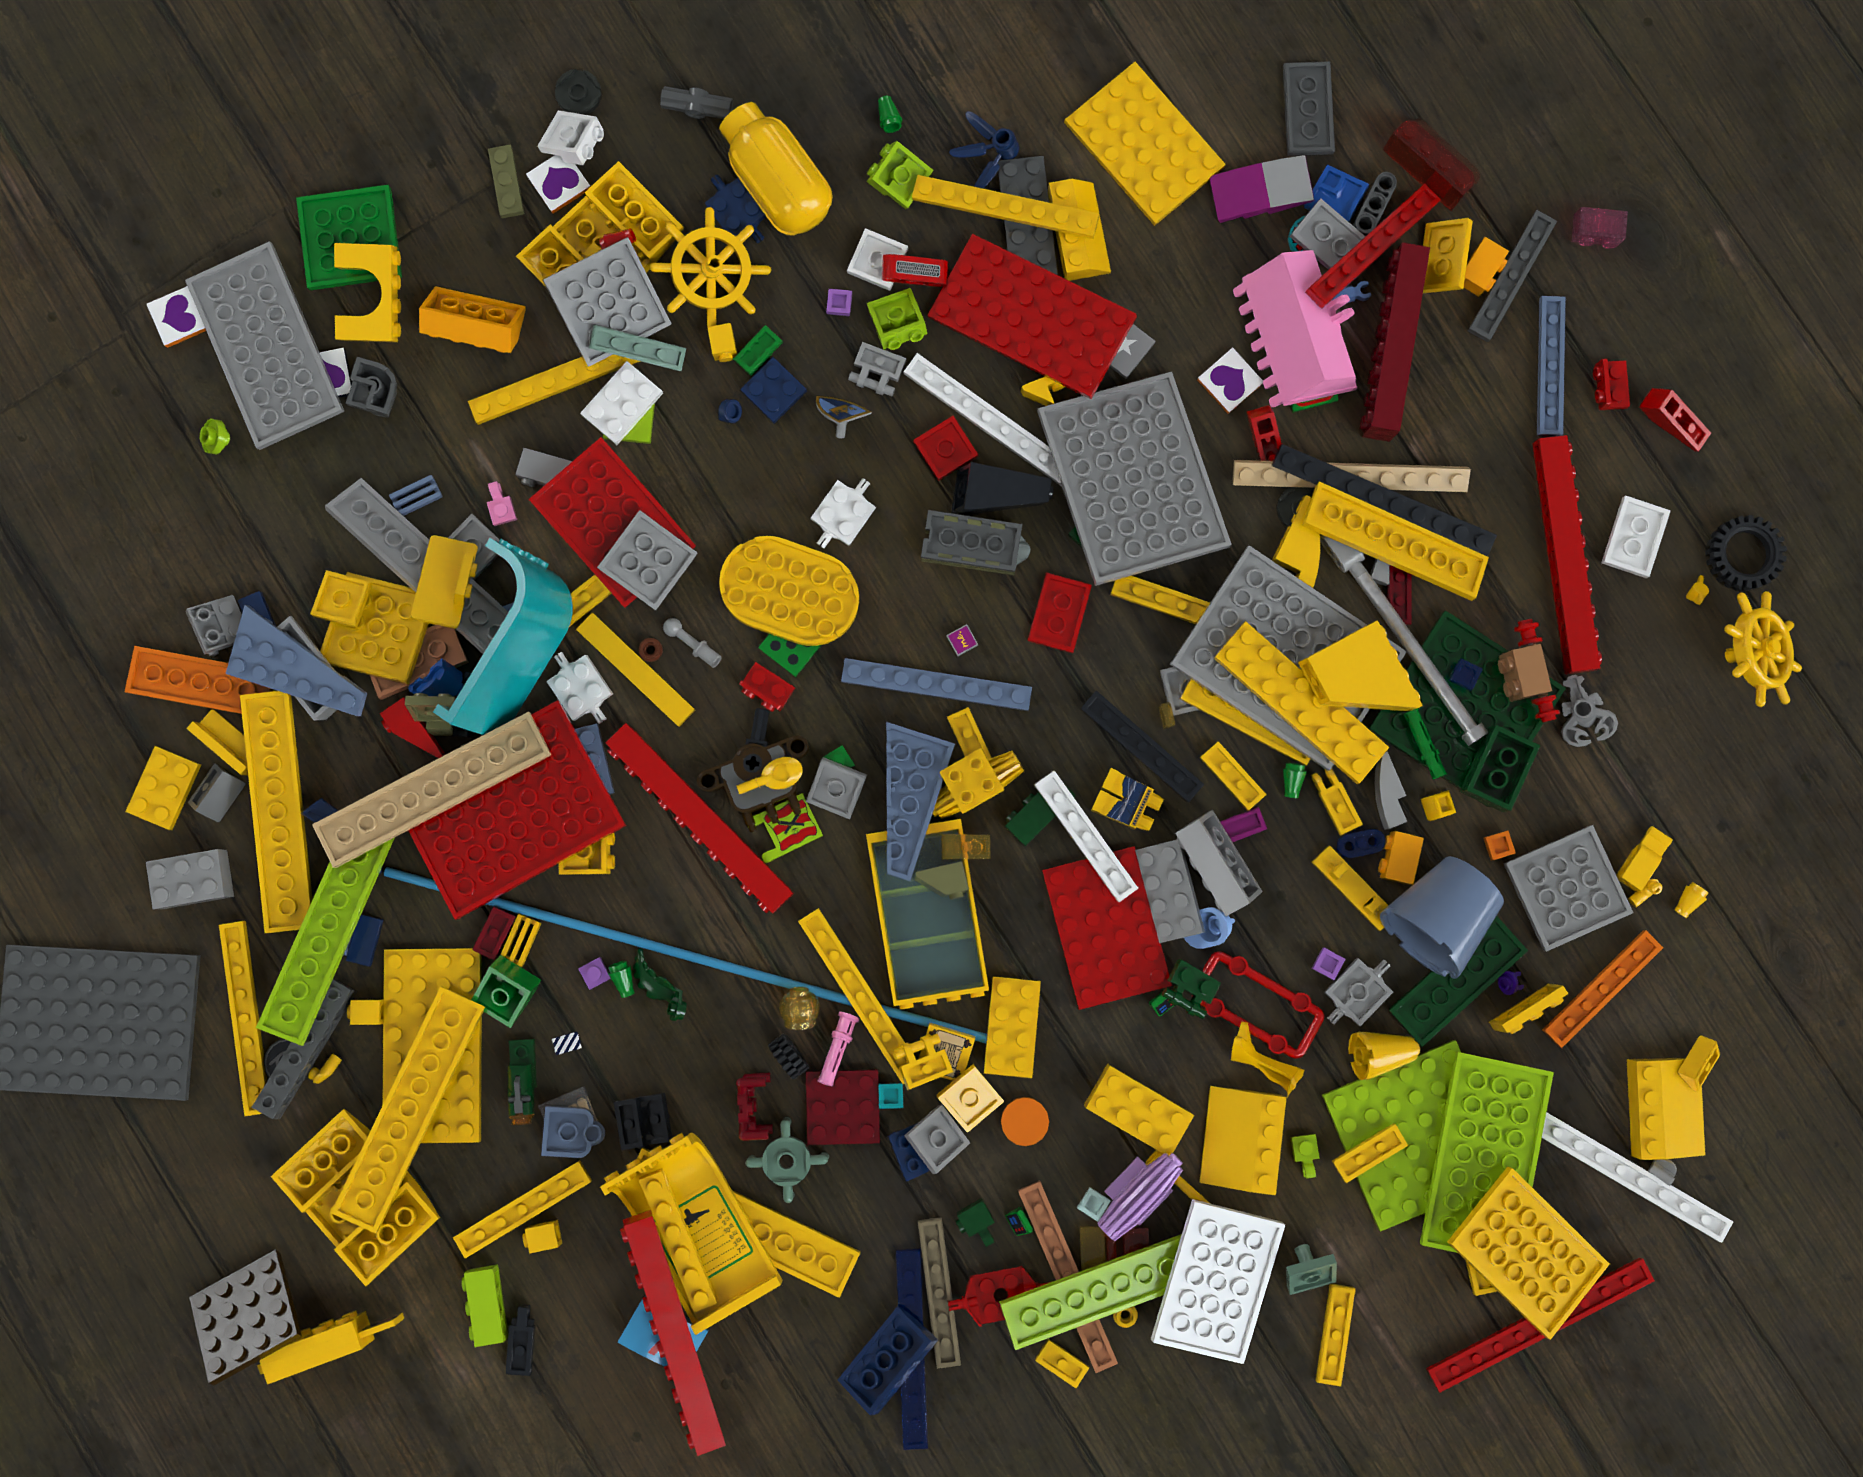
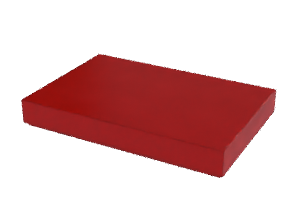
M1046 572L1028 641L1073 654L1092 585Z

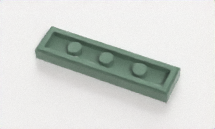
M593 325L589 343L590 349L677 371L682 370L686 348L597 325Z

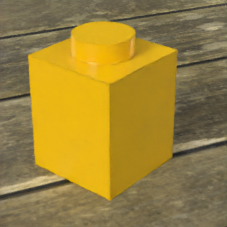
M731 323L707 327L715 361L728 362L733 360V357L737 355V349Z
M384 999L351 1000L350 1005L347 1007V1018L350 1019V1025L383 1024Z
M558 1219L530 1225L525 1229L523 1243L525 1248L529 1249V1254L558 1248L562 1244Z

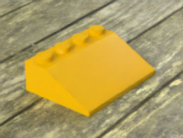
M1686 1058L1627 1059L1632 1157L1640 1160H1660L1705 1155L1702 1086L1699 1091H1694L1678 1073Z
M1210 1086L1199 1182L1247 1192L1276 1195L1287 1097L1280 1094Z

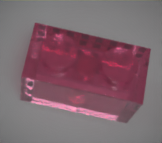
M1580 207L1573 217L1572 242H1579L1582 246L1599 244L1604 248L1619 246L1626 239L1628 211Z

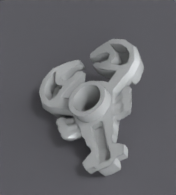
M1572 675L1566 681H1563V686L1570 687L1571 702L1562 703V712H1564V717L1570 713L1572 716L1564 723L1561 733L1564 741L1575 747L1587 746L1591 743V740L1579 739L1581 735L1585 737L1589 735L1584 730L1575 727L1577 724L1583 727H1591L1596 718H1600L1595 727L1594 734H1598L1601 729H1604V733L1596 738L1597 741L1606 740L1616 732L1618 726L1614 713L1595 707V705H1603V701H1601L1602 699L1598 693L1587 695L1584 688L1580 685L1584 680L1582 675Z

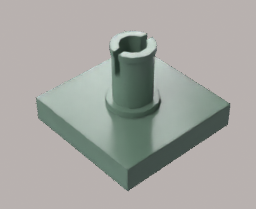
M1308 1244L1300 1245L1294 1249L1299 1263L1286 1267L1287 1289L1290 1295L1336 1283L1337 1262L1334 1254L1313 1259Z

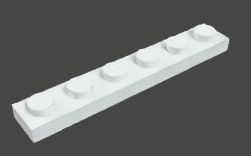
M1052 771L1035 783L1034 786L1117 902L1122 901L1137 890V885L1057 773Z

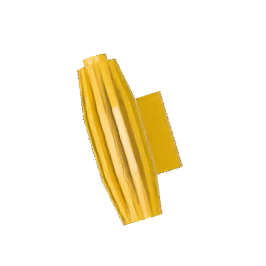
M982 748L940 771L946 785L940 789L933 811L934 817L939 815L942 819L958 812L964 814L1004 791V787L1024 772L1015 753L1009 751L987 759Z

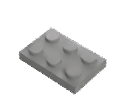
M1320 198L1289 237L1306 251L1313 250L1316 260L1329 270L1366 236Z

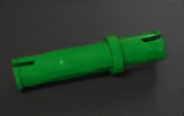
M1418 708L1403 714L1422 754L1420 756L1421 760L1425 761L1432 780L1446 775L1447 772L1438 755L1440 752L1438 749L1436 750Z

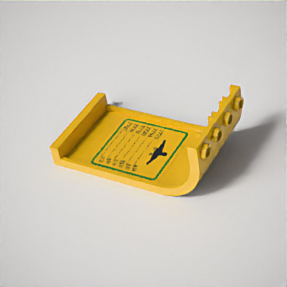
M680 1133L669 1140L671 1144L664 1149L659 1145L648 1152L649 1157L645 1160L640 1161L637 1158L627 1164L628 1170L621 1174L615 1171L604 1178L606 1182L600 1188L604 1195L610 1192L615 1193L625 1204L631 1215L634 1216L651 1210L639 1183V1177L663 1168L718 1299L716 1305L694 1313L655 1221L680 1302L692 1322L691 1328L694 1334L697 1335L782 1284L783 1280L709 1150L694 1133H689L686 1136Z

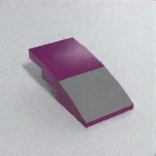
M1305 155L1258 163L1210 177L1217 217L1220 223L1239 217L1246 219L1266 212L1273 214L1315 201Z

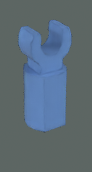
M1362 281L1356 287L1352 285L1347 286L1335 298L1341 295H1348L1350 298L1349 302H1354L1355 299L1360 301L1368 300L1371 297V293L1363 294L1360 291L1361 288L1367 287L1368 281Z

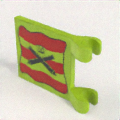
M803 793L797 795L801 814L794 815L787 800L775 806L778 813V823L772 824L767 811L753 816L756 823L755 826L762 823L765 824L776 847L762 854V859L765 863H769L823 836Z

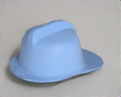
M1214 907L1200 909L1205 932L1184 937L1185 941L1196 949H1204L1224 943L1232 931V924L1235 922V919L1230 918L1229 915L1225 916L1223 912Z

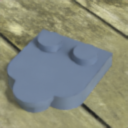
M546 1106L541 1156L582 1158L590 1152L593 1145L602 1142L605 1136V1129L600 1122L594 1121L592 1112L586 1108Z

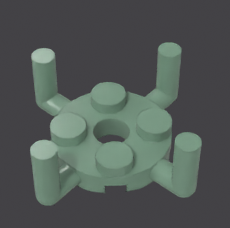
M785 1117L781 1121V1137L773 1140L767 1146L763 1157L757 1158L755 1155H750L745 1162L748 1168L763 1167L764 1173L771 1181L779 1186H783V1200L786 1203L792 1202L795 1196L793 1185L798 1184L806 1177L811 1165H823L829 1159L827 1152H822L820 1155H811L808 1147L802 1140L790 1135L792 1120L789 1117ZM785 1154L790 1155L794 1160L793 1165L790 1168H784L780 1164L781 1156Z

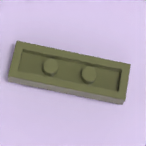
M511 144L488 149L501 218L525 214Z

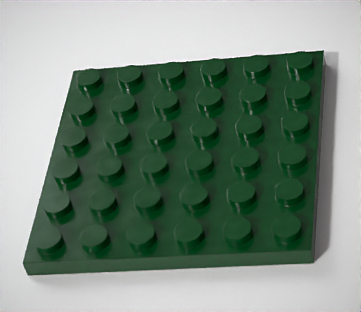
M1446 610L1443 611L1421 645L1425 653L1477 725L1482 722L1486 729L1498 725L1533 741L1544 722H1541V718H1535V715L1539 713L1538 705L1532 704L1531 700L1541 697L1535 696L1510 702L1509 697H1506L1504 693V675L1500 673L1498 668L1499 656L1509 651ZM1412 660L1406 670L1413 688L1420 695V701L1423 706L1418 708L1421 718L1436 750L1438 749L1440 752L1438 755L1447 772L1446 775L1441 777L1461 789L1484 736L1469 746L1461 737L1465 732ZM1549 677L1552 691L1548 692L1547 696L1556 695V699L1552 702L1554 707L1566 687ZM1380 709L1368 729L1428 768L1425 761L1421 760L1420 756L1422 754L1403 715L1409 711Z

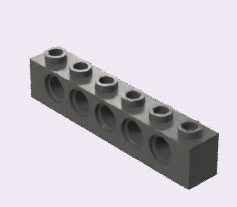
M336 979L332 980L304 1046L293 1042L290 1043L254 1102L253 1109L271 1119H281L348 1005H350L351 1000L356 995V990Z

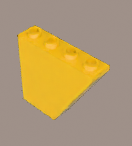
M1378 620L1298 662L1320 705L1411 711L1423 706L1418 691L1413 688L1407 670L1402 667L1398 660L1397 651L1389 643L1386 631L1379 624Z

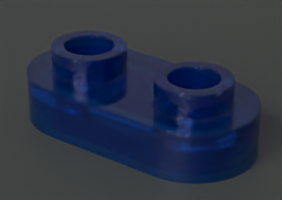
M1377 829L1351 833L1339 838L1337 851L1344 858H1355L1380 852L1384 848L1386 839L1384 834ZM1370 837H1373L1375 839V844L1373 846L1369 845L1368 839ZM1346 842H1350L1352 844V849L1350 851H1347L1345 849Z

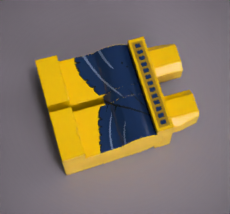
M1111 768L1091 811L1134 830L1137 827L1141 830L1149 831L1154 819L1144 815L1143 812L1146 806L1159 811L1164 799L1153 793L1154 789ZM1109 793H1111V794H1113V795H1115V796H1117V797H1119V798H1122V799L1120 800V799H1118V798H1116V797L1110 795Z

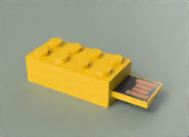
M355 1310L343 1315L335 1323L331 1319L319 1324L312 1331L310 1327L301 1330V1338L261 1359L260 1364L257 1365L259 1373L264 1374L267 1384L362 1350L375 1339L374 1333L397 1325L404 1319V1315L400 1313L370 1324L366 1311L357 1314Z

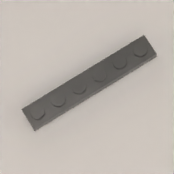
M1538 210L1534 212L1509 256L1507 264L1500 272L1470 325L1468 332L1486 342L1491 340L1557 223L1555 219Z

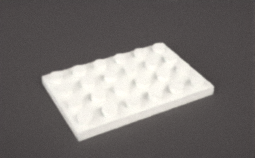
M1192 1199L1151 1336L1152 1342L1244 1364L1285 1224L1270 1218Z

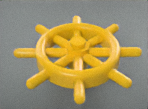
M712 207L705 209V227L696 229L686 236L673 223H667L665 228L677 240L678 245L673 252L671 263L650 264V270L652 272L671 273L673 284L679 294L667 306L668 312L674 313L687 301L696 307L707 309V327L716 326V309L727 307L735 301L748 314H754L756 311L755 307L742 294L749 284L751 274L768 275L771 273V268L767 265H751L749 254L743 245L754 232V227L747 225L737 236L726 230L715 228L714 209ZM706 239V257L693 245L694 242ZM715 239L727 244L718 255H715ZM685 250L699 264L681 263ZM734 252L740 265L723 264ZM682 273H699L688 285L682 276ZM723 274H740L737 286L735 287ZM705 281L707 298L694 293ZM716 281L729 293L728 295L716 298Z
M1768 591L1762 593L1761 608L1752 609L1745 593H1739L1737 600L1743 613L1738 617L1735 626L1728 624L1724 628V631L1733 637V648L1726 649L1725 658L1727 662H1737L1738 665L1732 671V675L1735 678L1743 675L1746 681L1756 688L1755 703L1758 707L1765 705L1766 690L1775 688L1780 702L1788 704L1790 697L1784 684L1789 679L1792 671L1800 672L1802 666L1794 661L1793 643L1789 633L1793 629L1794 623L1792 621L1784 623L1780 616L1771 610L1772 595Z

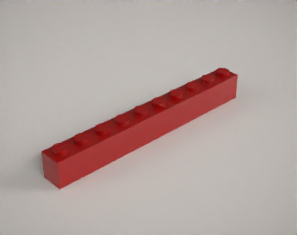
M1567 435L1539 438L1532 445L1564 674L1595 671L1600 669L1602 655L1597 648L1599 633L1598 629L1594 627L1595 607L1591 604L1590 599L1592 584L1587 578L1589 563L1588 559L1584 556L1583 548H1585L1586 542L1580 528L1582 514L1578 511L1577 507L1579 492L1574 486L1576 471L1574 465L1571 464L1572 444L1568 442Z
M625 723L606 742L610 747L607 752L615 760L620 758L626 764L623 768L633 778L637 775L643 781L640 785L649 794L654 792L659 797L657 803L665 811L670 809L676 815L673 819L682 828L687 826L692 831L690 836L699 845L704 843L709 848L707 854L715 862L720 860L726 866L723 870L732 879L737 877L742 882L740 887L749 896L754 894L759 899L757 905L765 913L769 911L772 914L775 913L794 894L629 724Z
M648 1210L623 1219L624 1228L620 1229L624 1243L629 1242L631 1251L627 1252L631 1266L636 1265L639 1274L635 1275L638 1288H644L646 1297H643L642 1300L646 1312L651 1311L653 1320L649 1321L653 1335L658 1334L661 1341L657 1343L660 1357H666L668 1363L667 1366H664L668 1381H674L675 1388L671 1390L675 1403H681L683 1411L679 1412L683 1427L688 1425L690 1431L686 1435L690 1449L695 1448L697 1456L726 1446L652 1211Z

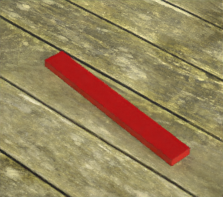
M1423 184L1313 283L1305 293L1321 309L1324 308L1433 209L1441 199L1426 184Z

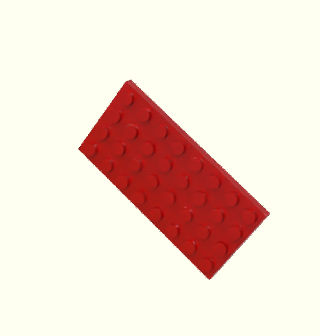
M974 234L971 235L947 279V285L944 284L927 315L930 319L1089 399H1092L1137 318L1136 313Z

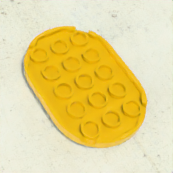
M775 536L755 537L733 549L721 569L720 591L729 612L738 621L749 627L805 646H818L832 642L850 628L857 615L859 591L850 570L835 557Z

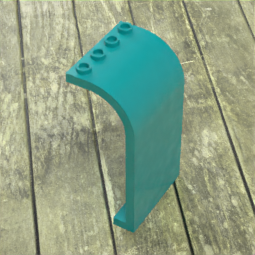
M489 538L485 546L503 557L514 570L517 581L515 601L451 708L437 704L433 713L449 724L481 735H485L515 718L567 633L573 613L570 591L563 579L547 568L549 563L510 544L502 538L499 542Z

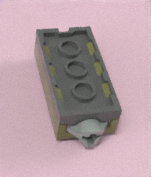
M928 510L925 534H929V539L924 538L921 561L1014 575L1016 566L1029 557L1030 546L1021 536L1022 524Z

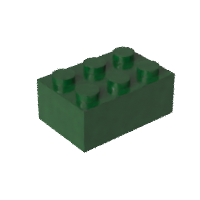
M1498 725L1488 727V733L1485 734L1459 792L1501 812H1508L1513 808L1541 745Z

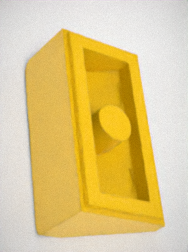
M1699 1036L1678 1070L1682 1079L1694 1091H1699L1720 1056L1717 1041Z

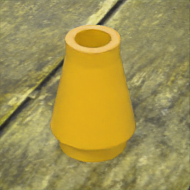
M1691 882L1689 886L1686 885L1674 911L1687 918L1689 914L1707 900L1705 897L1708 895V892L1696 883Z

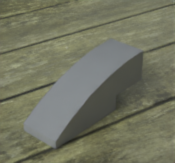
M1388 752L1384 753L1376 763L1375 768L1376 803L1384 830L1407 822L1398 799L1405 797L1406 794Z

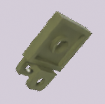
M423 693L406 696L405 706L414 721L427 722L426 729L431 735L451 736L453 734L452 725L433 713L437 704L451 708L456 699L449 694L428 696Z

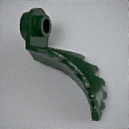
M639 948L635 957L636 963L633 965V969L636 970L634 978L640 979L637 985L638 988L647 989L646 996L650 999L667 1000L669 1002L667 1015H670V1020H682L687 1007L686 1001H682L683 991L674 987L666 978L658 977L654 970L648 967L644 959L643 949Z

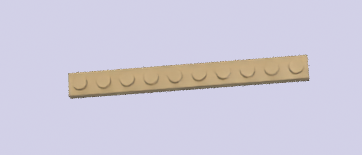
M1234 460L1233 485L1315 488L1316 486L1313 483L1272 467L1273 461ZM1328 463L1390 490L1468 492L1471 470L1469 467Z

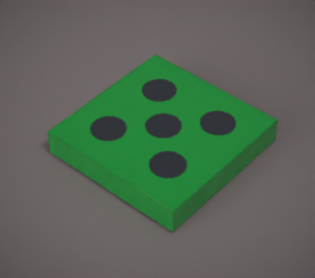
M769 634L758 648L796 678L821 645H800Z

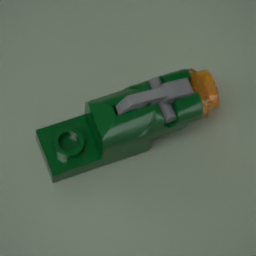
M535 1039L510 1040V1065H508L509 1119H512V1125L531 1124L532 1117H534V1088L537 1087Z

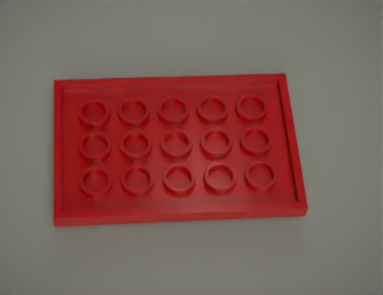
M602 437L529 498V501L624 608L635 600L637 596L597 567L639 510L692 549L696 547Z
M1135 846L1113 852L1138 887L1137 890L1120 902H1117L1087 859L1042 870L1079 1010L1172 986L1167 981L1169 972L1161 943L1158 940Z

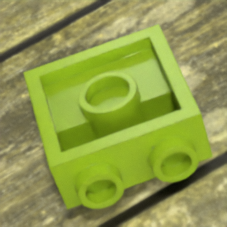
M898 141L891 145L887 143L879 154L882 157L878 164L873 163L867 171L870 177L866 182L884 196L888 195L903 208L907 209L913 202L912 194L917 175L929 177L933 169Z
M911 288L867 303L883 350L887 348L890 350L898 349L902 343L909 340L918 342L927 334L925 321Z

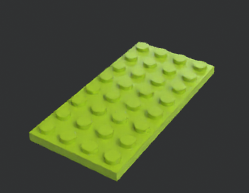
M1456 1051L1420 1238L1421 1245L1458 1253L1447 1241L1507 1166L1513 1168L1533 1187L1554 1072Z

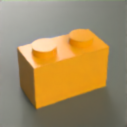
M1484 237L1467 262L1463 288L1478 297L1484 291L1489 292L1496 281L1493 278L1495 273H1500L1508 262L1505 257L1509 251Z
M1398 831L1390 832V835H1387L1384 841V849H1386L1385 858L1380 860L1378 872L1381 873L1380 878L1413 885L1424 838Z

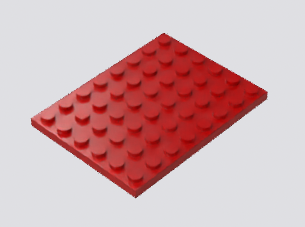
M559 700L531 714L552 754L551 756L408 830L453 918L456 920L627 826Z

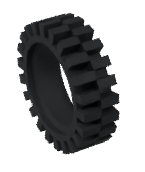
M1754 515L1739 516L1720 525L1717 528L1718 530L1711 534L1713 538L1708 540L1706 545L1710 546V549L1705 551V556H1710V559L1706 563L1707 566L1712 564L1713 569L1709 571L1712 575L1717 574L1716 580L1719 583L1724 581L1725 587H1734L1733 590L1736 591L1756 589L1769 584L1771 580L1779 576L1777 573L1783 570L1784 566L1781 563L1785 562L1787 556H1782V553L1787 551L1786 546H1781V542L1785 541L1784 537L1778 538L1776 534L1780 532L1777 527L1772 529L1771 525L1773 523L1770 521L1762 522L1764 519L1762 517L1753 518ZM1745 532L1755 535L1764 545L1766 551L1765 563L1755 574H1742L1736 571L1727 560V543L1736 533Z

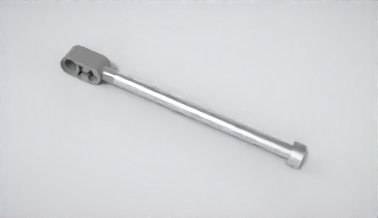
M1321 534L1320 542L1343 573L1349 570L1465 732L1461 737L1469 746L1487 734L1488 731L1482 722L1478 725L1362 565L1361 562L1365 559L1364 554Z

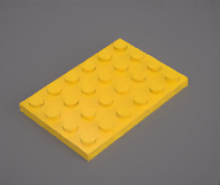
M1136 62L1132 63L1064 121L1066 126L1154 226L1206 184L1212 175H1216L1224 169L1226 165Z
M1508 1166L1447 1241L1454 1250L1549 1340L1552 1339L1609 1266V1263L1513 1168Z

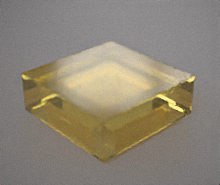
M1171 703L1159 705L1164 729L1172 728L1175 726Z

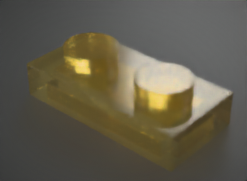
M944 834L942 835V859H991L990 835Z

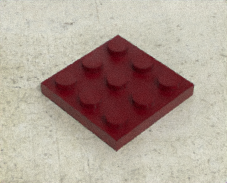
M878 1069L837 1070L832 1087L818 1082L822 1071H806L807 1145L880 1143Z

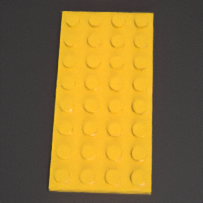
M473 948L384 950L383 1104L440 986L470 1000L474 996L482 981V954L473 951ZM482 1016L421 1143L481 1142Z

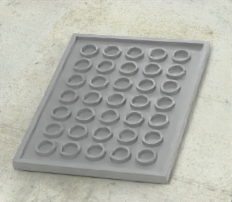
M1172 372L1096 392L1092 399L1081 396L1038 408L1037 412L1095 586L1230 548L1232 544Z
M1247 546L1170 665L1328 771L1334 764L1214 659V656L1242 623L1246 621L1301 669L1299 661L1361 629L1367 624L1251 546ZM1388 639L1391 646L1397 651L1398 660L1401 661L1407 651ZM1344 707L1360 722H1362L1370 709Z

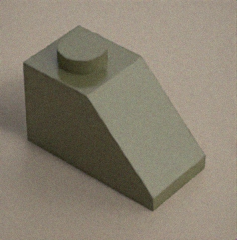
M962 861L918 871L913 874L915 881L941 897L949 896L950 900L964 897L963 893L969 890Z

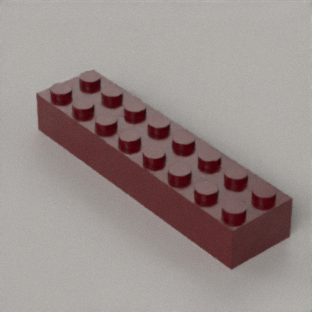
M1402 242L1399 248L1393 251L1392 257L1388 258L1386 271L1389 272L1388 280L1385 279L1382 294H1385V300L1381 302L1378 316L1382 317L1381 324L1377 325L1375 331V339H1378L1377 348H1373L1371 361L1374 362L1373 370L1369 371L1367 384H1370L1369 393L1365 394L1363 406L1367 407L1366 414L1362 415L1360 421V429L1363 430L1362 437L1390 442L1400 432L1430 247Z

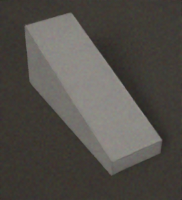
M1376 558L1370 572V576L1375 583L1383 586L1389 585V564Z

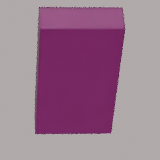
M1259 807L1220 821L1232 842L1267 829Z

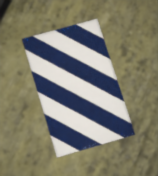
M578 1032L552 1039L556 1055L582 1048Z

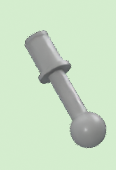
M669 618L664 622L663 630L665 634L670 637L677 636L694 650L693 656L700 657L712 668L719 664L721 656L711 649L705 640L698 642L684 631L678 619Z

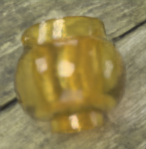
M791 988L781 998L779 1012L784 1020V1026L792 1030H806L816 1025V1018L820 1012V1003L817 996L809 992L808 988Z

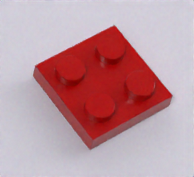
M951 416L913 440L938 481L978 457V453L954 416Z

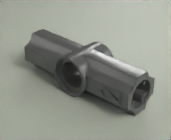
M664 86L662 89L661 108L684 112L693 118L702 119L708 116L724 119L733 111L732 98L711 95L700 88H690L688 91Z

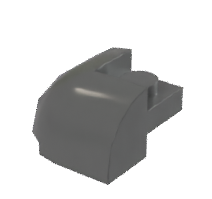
M357 357L350 377L353 382L346 404L371 412L373 415L390 417L397 395V382L394 374L388 367L378 362Z

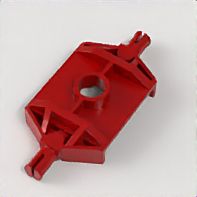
M1023 1266L971 1275L962 1299L948 1301L949 1311L964 1308L978 1326L981 1327L982 1324L1005 1320L1000 1303L994 1298V1292L997 1289H1005L1008 1293L1007 1299L1051 1282L1038 1284Z

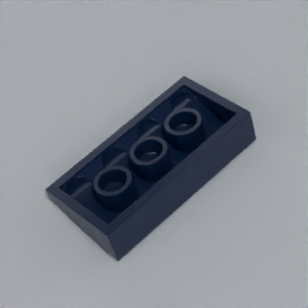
M897 1306L839 1377L838 1381L870 1416L878 1414L932 1349L938 1339L912 1315L900 1306Z

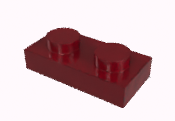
M494 906L472 950L495 960L516 916Z

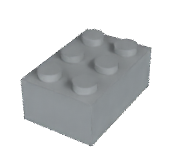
M215 849L146 862L153 909H168L234 897L227 850Z

